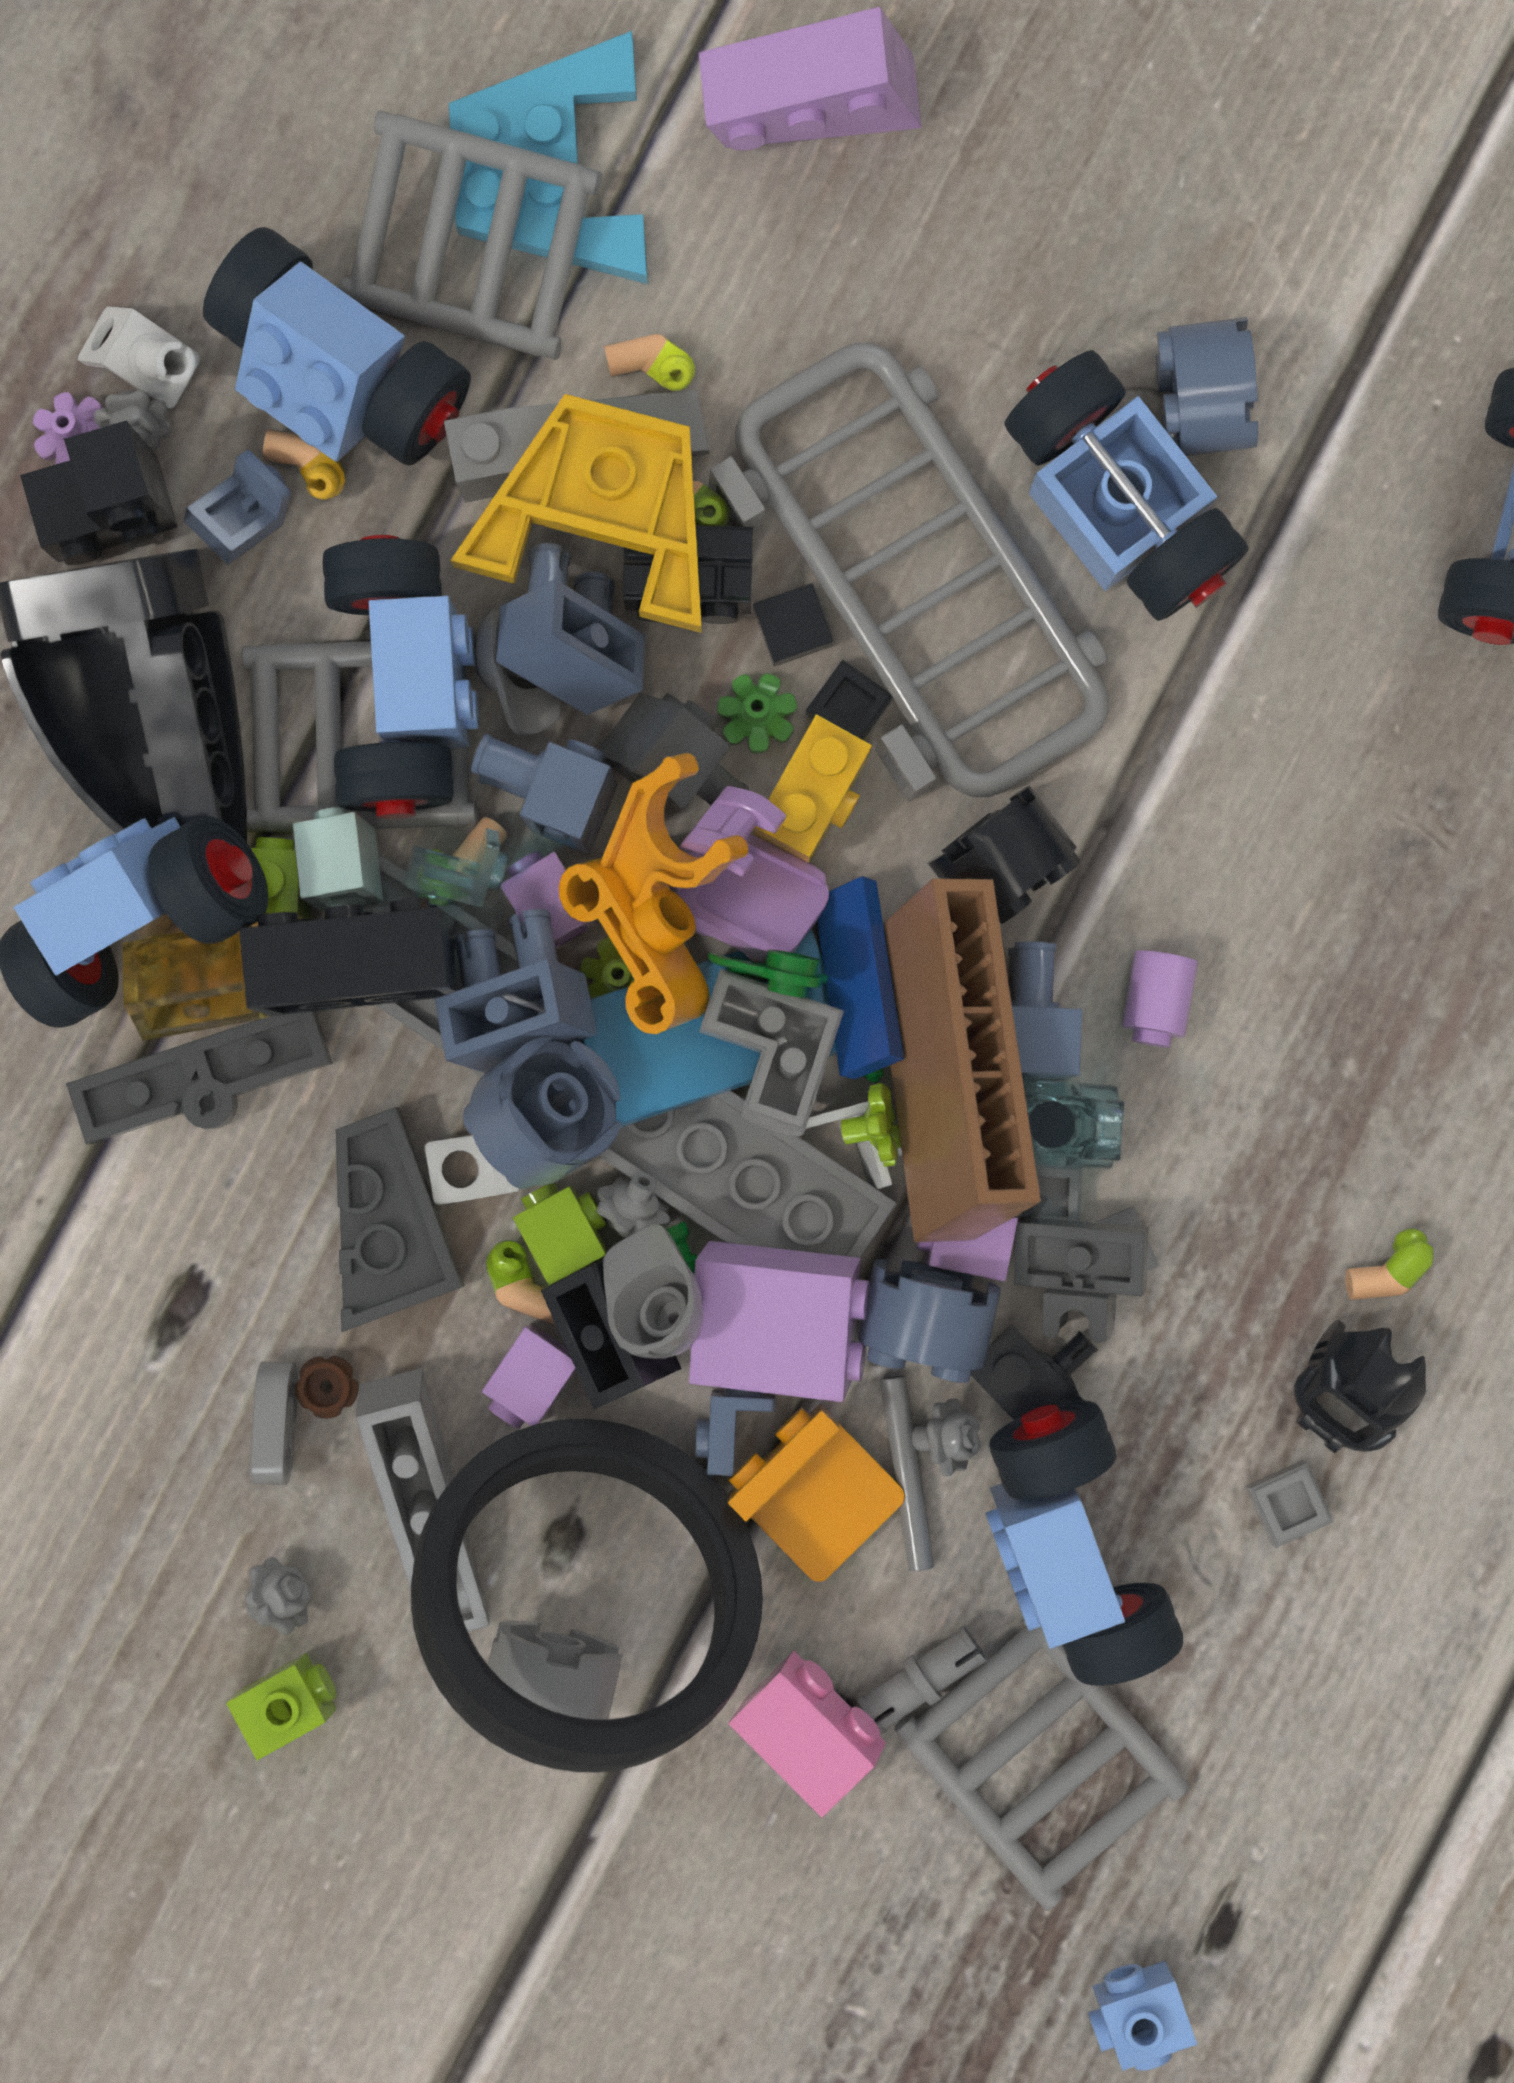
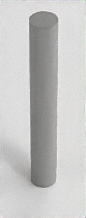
M905 1376L887 1377L880 1379L895 1481L901 1486L905 1494L904 1502L899 1509L909 1571H923L934 1568L917 1450L912 1441L913 1424Z

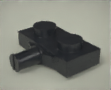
M1011 1324L989 1344L985 1366L982 1369L972 1370L971 1376L1015 1420L1029 1411L1042 1406L1085 1400L1078 1393L1070 1375L1094 1352H1097L1098 1349L1079 1330L1052 1357L1049 1353L1034 1347Z

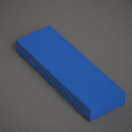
M861 876L829 891V899L825 910L817 920L825 975H829L826 982L829 1005L844 1011L835 1037L840 1076L853 1080L904 1060L877 882Z

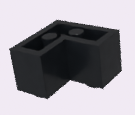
M127 420L65 438L69 461L20 475L40 547L58 563L64 561L67 565L86 564L99 559L102 556L101 550L124 543L127 547L147 546L163 538L162 532L178 528L158 456Z

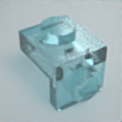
M486 828L476 862L413 845L407 866L406 887L415 889L416 895L419 898H429V902L433 904L451 906L454 900L482 907L487 889L499 890L507 866L508 853L499 851V831Z

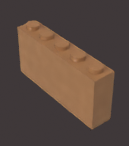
M931 879L883 923L904 1060L894 1063L890 1067L914 1243L975 1240L1041 1202L993 879Z

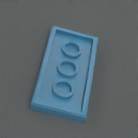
M811 929L794 953L819 959L818 972L825 974L823 958ZM736 951L724 955L725 957L729 958L735 957L737 959L751 961L746 956V954L741 951ZM709 960L697 964L709 987L710 999L720 969L725 970L726 967L714 964ZM826 982L822 983L821 988L808 987L806 998L830 1006ZM628 987L590 999L598 1035L581 1040V1043L594 1050L605 1061L618 1083L621 1099L615 1104L616 1122L621 1120L620 1128L751 1084L760 1053L699 1033L705 1012L699 1018L658 1034H648L638 1029L628 1016L625 1002ZM835 1040L829 1057L837 1054Z

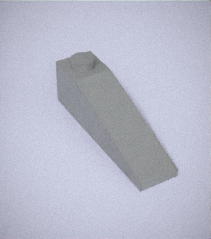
M697 390L591 400L690 426L691 457L709 454ZM558 403L505 408L444 421L456 484L465 503L495 496Z
M422 1368L360 1384L355 1415L410 1589L415 1553L422 1529L439 1496L454 1479L440 1423ZM466 1530L458 1556L457 1593L464 1624L467 1631H472L490 1626V1618Z

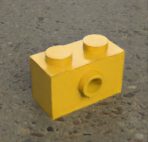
M816 714L768 799L786 814L785 821L775 834L755 826L753 835L811 863L831 825L834 824L842 829L853 812L861 795L852 791V788L870 757L873 745Z

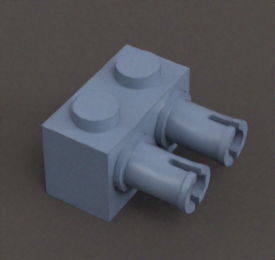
M538 544L531 548L529 552L528 593L500 606L496 662L586 715L642 691L645 635L612 615V598L615 590L614 580L612 578L606 580L607 575L603 573L586 572L575 578L574 590L567 586L568 566L571 560L569 551L567 549L562 551V546L558 544Z
M485 734L477 748L471 767V772L479 775L478 781L480 783L489 784L526 799L519 815L531 832L588 855L591 853L618 786L611 767L607 762L603 761L605 754L592 746L572 739L568 740L565 748L549 742L545 751L535 755L494 739L489 734Z
M531 909L522 911L525 922H522L521 915L514 914L509 918L520 969L501 975L495 946L496 937L492 930L479 929L468 931L467 937L469 942H466L465 935L462 934L454 938L464 989L435 999L446 1061L487 1073L521 1046L537 1037L555 1036L551 1040L570 1044L574 1040L578 1042L598 1035L586 975L558 962L550 923L551 914L548 910Z
M1015 942L1014 948L1008 949V955L1010 956L1008 984L1022 1078L1065 1080L1080 1075L1083 1009L1059 1008V1003L1053 1002L1054 952L1056 951V944Z

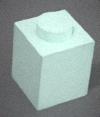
M340 807L319 810L314 813L313 820L293 823L301 899L322 913L323 909L334 906L367 905L383 902L376 832L371 824L356 812Z

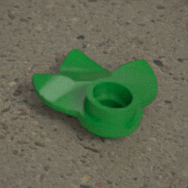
M768 949L766 964L741 960L735 957L729 958L710 952L708 954V959L712 963L726 967V971L755 981L768 982V991L787 996L806 998L808 987L821 988L822 983L827 982L829 975L818 972L819 959L787 951Z

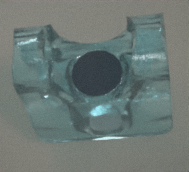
M1023 1078L1035 1164L1111 1169L1114 1161H1120L1124 1124V1101L1119 1099L1118 1090L1115 1085Z

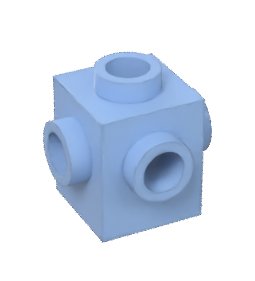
M1166 1961L1145 1968H1141L1138 1964L1118 1967L1105 1975V1982L1092 1986L1099 2005L1098 2009L1088 2012L1101 2052L1114 2048L1122 2071L1132 2067L1141 2071L1160 2067L1171 2059L1172 2053L1197 2045L1176 1981Z

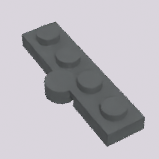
M316 1012L281 1016L269 1015L66 1083L85 1144H95L181 1114H185L187 1120L196 1127L204 1129L222 1128L229 1124L236 1115L238 1095L331 1065L333 1062Z

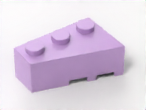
M881 7L698 52L706 127L726 148L752 150L764 144L922 128L914 55Z

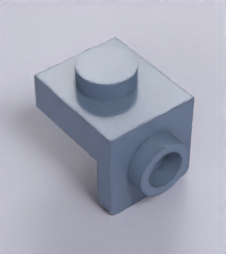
M246 450L237 456L232 476L186 507L183 522L229 565L283 525L291 492L286 486L283 477L274 467L269 464H263L250 450Z
M724 1388V1391H712L710 1419H697L695 1458H708L707 1475L733 1476L736 1411L775 1412V1394Z

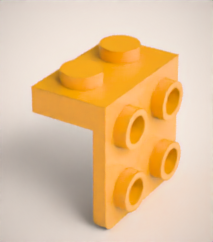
M819 1403L810 1413L803 1407L797 1410L775 1433L781 1442L764 1459L757 1453H754L728 1480L734 1486L729 1492L728 1504L746 1522L752 1518L811 1580L816 1582L826 1580L903 1504L905 1499L901 1486Z

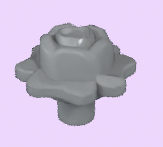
M126 390L118 395H110L105 399L106 408L98 409L94 413L95 423L100 428L127 420L152 451L157 450L160 446L159 438L169 436L172 432L171 424L165 418L167 411L165 402L158 399L150 401L148 393L143 390Z
M635 1173L631 1180L618 1177L612 1185L601 1186L597 1190L596 1195L600 1202L596 1211L599 1215L605 1217L609 1228L615 1229L624 1238L653 1224L667 1228L670 1223V1217L666 1214L670 1205L653 1193L656 1181L647 1173Z
M957 1398L948 1399L945 1403H935L932 1409V1420L927 1425H919L914 1428L912 1434L913 1445L918 1451H930L931 1461L933 1464H939L942 1475L952 1476L956 1470L965 1471L968 1460L979 1451L981 1446L978 1437L979 1421L961 1409Z
M271 1557L265 1560L262 1566L257 1565L250 1569L251 1585L245 1595V1600L247 1602V1613L252 1619L256 1620L261 1626L274 1627L282 1635L292 1633L295 1626L301 1627L308 1623L307 1604L312 1594L309 1585L303 1579L302 1573L298 1568L284 1566L276 1558Z

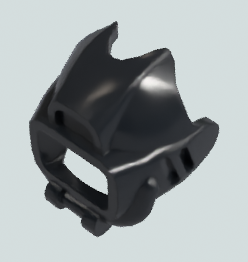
M1338 1319L1327 1328L1311 1354L1308 1367L1295 1381L1294 1396L1298 1407L1302 1411L1296 1423L1306 1431L1308 1429L1312 1430L1325 1441L1324 1446L1333 1453L1338 1452L1342 1447L1361 1452L1382 1449L1396 1438V1428L1415 1412L1427 1392L1425 1357L1421 1356L1411 1363H1397L1392 1357V1331L1390 1328L1344 1332L1346 1324ZM1323 1392L1333 1394L1369 1423V1425L1355 1432L1331 1417L1317 1402V1397Z

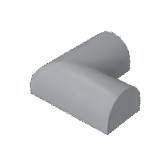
M720 969L699 1033L760 1053L740 1114L741 1117L767 1130L790 1136H802L805 1132L844 1011L808 998L787 996L768 991L767 984Z

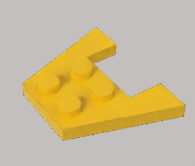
M564 394L450 561L453 568L515 584L531 526L534 523L654 555L639 608V616L702 633L690 426Z

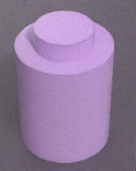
M1136 950L1134 952L1121 1025L1123 1028L1134 1030L1133 1042L1170 1048L1172 1037L1185 1038L1198 966L1197 960L1163 952Z

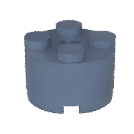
M1247 317L1170 326L1168 331L1157 332L1158 354H1156L1158 391L1159 393L1171 391V394L1163 395L1164 415H1162V426L1185 456L1257 447L1258 421L1250 422L1249 409L1254 408V402L1258 401L1254 348L1251 330H1247Z
M541 1036L530 1040L481 1077L473 1089L470 1103L464 1108V1125L468 1132L472 1134L481 1154L492 1167L506 1177L511 1185L517 1188L528 1189L532 1186L548 1185L561 1180L604 1152L613 1143L619 1132L621 1120L616 1122L615 1104L621 1099L618 1083L605 1061L594 1050L575 1040L570 1044L551 1040L555 1036Z
M888 1259L874 1261L870 1278L867 1315L865 1320H861L858 1340L869 1347L867 1360L880 1366L896 1369L905 1368L906 1361L932 1366L931 1374L937 1378L958 1383H968L971 1371L982 1369L985 1366L1001 1289L988 1281L986 1293L971 1288L973 1275L937 1268L921 1262L903 1260L900 1272L885 1271Z

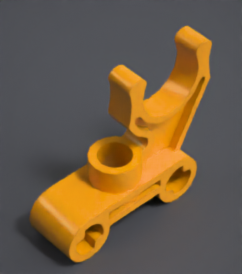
M690 753L666 757L655 771L632 783L603 857L578 863L567 868L561 876L559 883V898L565 911L572 918L581 922H591L599 919L635 979L628 987L625 997L626 1011L633 1024L648 1034H658L699 1018L706 1011L710 1000L707 982L684 944L695 934V919L684 900L671 891L669 885L678 888H693L711 883L731 863L746 857L748 854L747 842L740 835L716 840L703 857H693L681 851L671 840L665 826L664 806L668 793L677 782L694 776L698 772V762Z

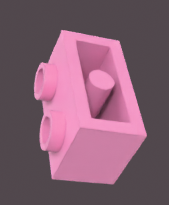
M793 1651L743 1700L728 1724L822 1818L875 1767L886 1742L880 1737V1730L875 1721L864 1710L858 1707L851 1708L833 1690L832 1680L818 1664L810 1660L804 1661Z

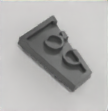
M394 1107L335 1129L337 1201L340 1208L341 1231L339 1271L342 1274V1333L462 1288L465 1285L436 1206L432 1201L428 1184L400 1108Z

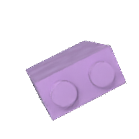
M708 1241L695 1261V1278L703 1298V1321L699 1335L691 1346L689 1384L843 1402L852 1380H862L865 1366L866 1345L855 1341L857 1319H866L870 1281L860 1280L861 1258Z

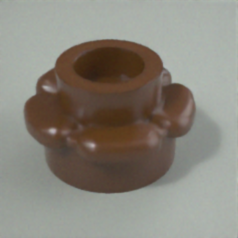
M317 1356L308 1360L300 1369V1379L295 1385L296 1398L303 1408L312 1411L316 1417L324 1419L337 1417L341 1414L344 1407H350L354 1404L358 1396L359 1385L352 1377V1366L345 1359L339 1356H331L329 1359ZM324 1380L332 1382L333 1389L331 1392H324L322 1390L321 1384Z

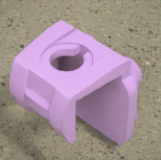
M726 786L682 842L679 849L693 857H703L716 840L740 835L747 842L748 854L746 857L731 863L711 883L693 888H678L669 885V888L680 896L690 908L695 919V932L703 936H712L745 953L752 962L766 964L768 949L794 953L821 916L829 899L828 886L825 883L826 876L814 865L757 836L751 835L750 833L755 826L775 834L785 821L786 814L768 799L757 793Z

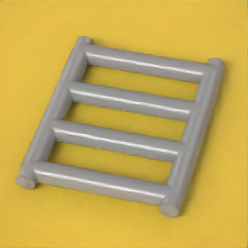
M379 110L375 116L374 132L381 135L351 278L344 277L339 289L370 310L534 356H543L557 360L561 353V337L555 336L586 203L589 194L596 195L602 182V173L569 161L404 115H395ZM406 144L442 154L411 294L375 284ZM467 161L503 171L471 311L435 301ZM527 178L564 188L531 328L495 318Z
M371 641L273 644L242 648L241 656L245 670L251 669L255 809L247 810L246 828L248 832H293V823L313 820L315 812L326 808L338 807L335 792L334 756L337 751L342 750L340 668L372 667ZM314 669L317 806L280 807L277 670ZM468 747L449 748L452 757L451 777L454 791L451 803L434 808L415 810L416 816L408 818L383 819L377 818L376 812L353 810L352 812H356L375 829L477 824L479 812L476 802H469Z
M1023 1618L1022 1623L1026 1627L989 1657L987 1662L975 1669L917 1720L910 1715L898 1722L894 1730L905 1742L910 1752L1029 1894L1039 1902L1044 1910L1049 1911L1056 1906L1063 1896L1059 1891L1060 1888L1167 1796L1172 1801H1175L1189 1791L1190 1785L1107 1685H1087L1077 1680L1071 1671L1063 1646L1060 1645L1050 1649L1042 1627L1029 1631ZM1042 1648L1066 1677L958 1769L934 1739ZM1084 1697L1108 1727L1000 1819L976 1789ZM1126 1747L1148 1773L1149 1777L1046 1866L1041 1868L1018 1839Z

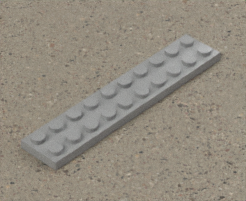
M378 853L383 902L363 905L364 912H373L374 914L390 912L389 902L408 898H429L430 905H438V907L456 920L457 936L460 934L465 935L466 942H469L467 937L468 931L479 929L492 930ZM324 912L320 915L318 920L324 919ZM493 931L496 937L495 946L501 975L520 969L515 945ZM435 999L376 1005L444 1051ZM469 1068L481 1077L485 1074L484 1072ZM727 1091L621 1127L613 1143L598 1155L630 1178L638 1172L651 1175L656 1181V1187L653 1192L655 1195L726 1243L860 1258L897 1204L800 1137L767 1130L742 1118L740 1114L745 1100L732 1091Z

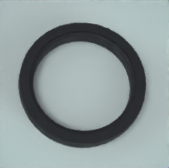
M565 1419L535 1424L517 1430L486 1447L460 1470L439 1496L422 1529L415 1553L411 1580V1612L418 1647L427 1670L453 1710L471 1728L494 1745L528 1762L557 1770L599 1773L622 1770L659 1758L691 1739L715 1718L735 1692L751 1660L762 1619L763 1594L757 1553L743 1518L728 1504L729 1496L715 1478L707 1475V1471L698 1462L674 1445L641 1429L604 1420ZM578 1471L597 1473L620 1479L640 1488L665 1505L689 1531L704 1558L714 1595V1625L710 1645L697 1675L686 1688L663 1704L640 1714L615 1719H585L557 1713L533 1703L504 1683L488 1666L472 1642L463 1621L457 1593V1563L463 1536L470 1523L493 1498L506 1489L524 1480L554 1472Z

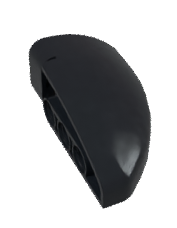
M197 548L0 582V612L7 642H11L12 645L11 648L2 650L1 659L15 698L30 729L49 761L75 794L113 832L117 834L146 818L150 827L154 828L175 817L181 827L193 819L208 816L227 823L247 842L244 760L234 676L223 615L218 611L193 614L192 611L209 606Z

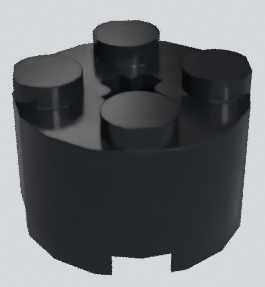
M1030 786L1014 794L1010 798L1011 803L1003 809H998L991 814L988 813L941 850L943 854L936 856L927 863L939 879H993L1000 924L1010 920L1032 902V899L1026 893L1027 890L1031 888L1034 892L1047 883L1050 885L1056 883L1081 862L1074 852L1077 848Z

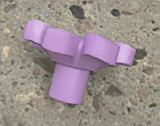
M65 392L54 397L53 402L56 410L54 413L45 409L37 410L33 418V424L38 430L46 434L36 439L34 447L43 460L50 461L56 457L55 464L69 461L64 439L100 428L95 423L94 413L98 409H102L103 406L96 399L88 396L77 406L76 399L69 392Z

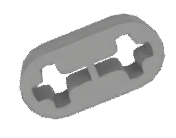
M262 1361L259 1365L254 1394L250 1467L251 1479L254 1484L287 1486L293 1466L297 1407L295 1385L298 1382V1374L295 1363Z

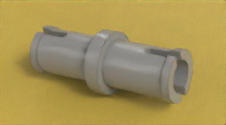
M965 1626L960 1627L955 1634L920 1658L911 1655L902 1662L903 1670L867 1695H862L858 1698L861 1709L875 1721L881 1735L887 1731V1728L926 1701L929 1705H934L942 1699L940 1693L942 1690L978 1665H983L987 1662L981 1648L975 1639L971 1640V1634Z

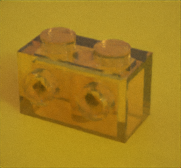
M184 932L156 934L149 938L122 943L124 1007L143 1041L269 1018V1015L247 1009L239 932L227 940L215 944L198 942L187 936Z

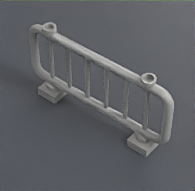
M854 343L838 349L758 397L746 407L735 426V445L741 460L748 470L742 473L731 456L710 469L708 487L727 503L729 521L732 526L753 527V533L763 527L766 510L763 504L769 502L913 728L916 735L911 738L903 724L882 736L875 748L876 753L908 803L931 788L936 780L932 769L936 767L955 790L970 797L989 798L1007 791L1089 740L1102 728L1109 712V693L1103 678L1096 668L1106 663L1107 657L1101 643L1090 630H1085L1077 636L1074 635L931 412L928 405L936 401L938 395L927 372L918 366L906 373L901 363L889 350L874 343ZM866 368L874 371L880 377L892 398L775 467L760 441V431L763 425L853 370ZM899 408L926 450L809 520L783 477ZM933 460L959 503L843 573L817 533V530ZM967 513L993 555L877 626L850 583ZM1001 566L1027 608L910 679L884 636L996 567ZM1034 618L1061 661L944 732L918 689ZM1065 672H1069L1084 698L1083 710L1075 719L991 771L977 773L965 765L952 742Z

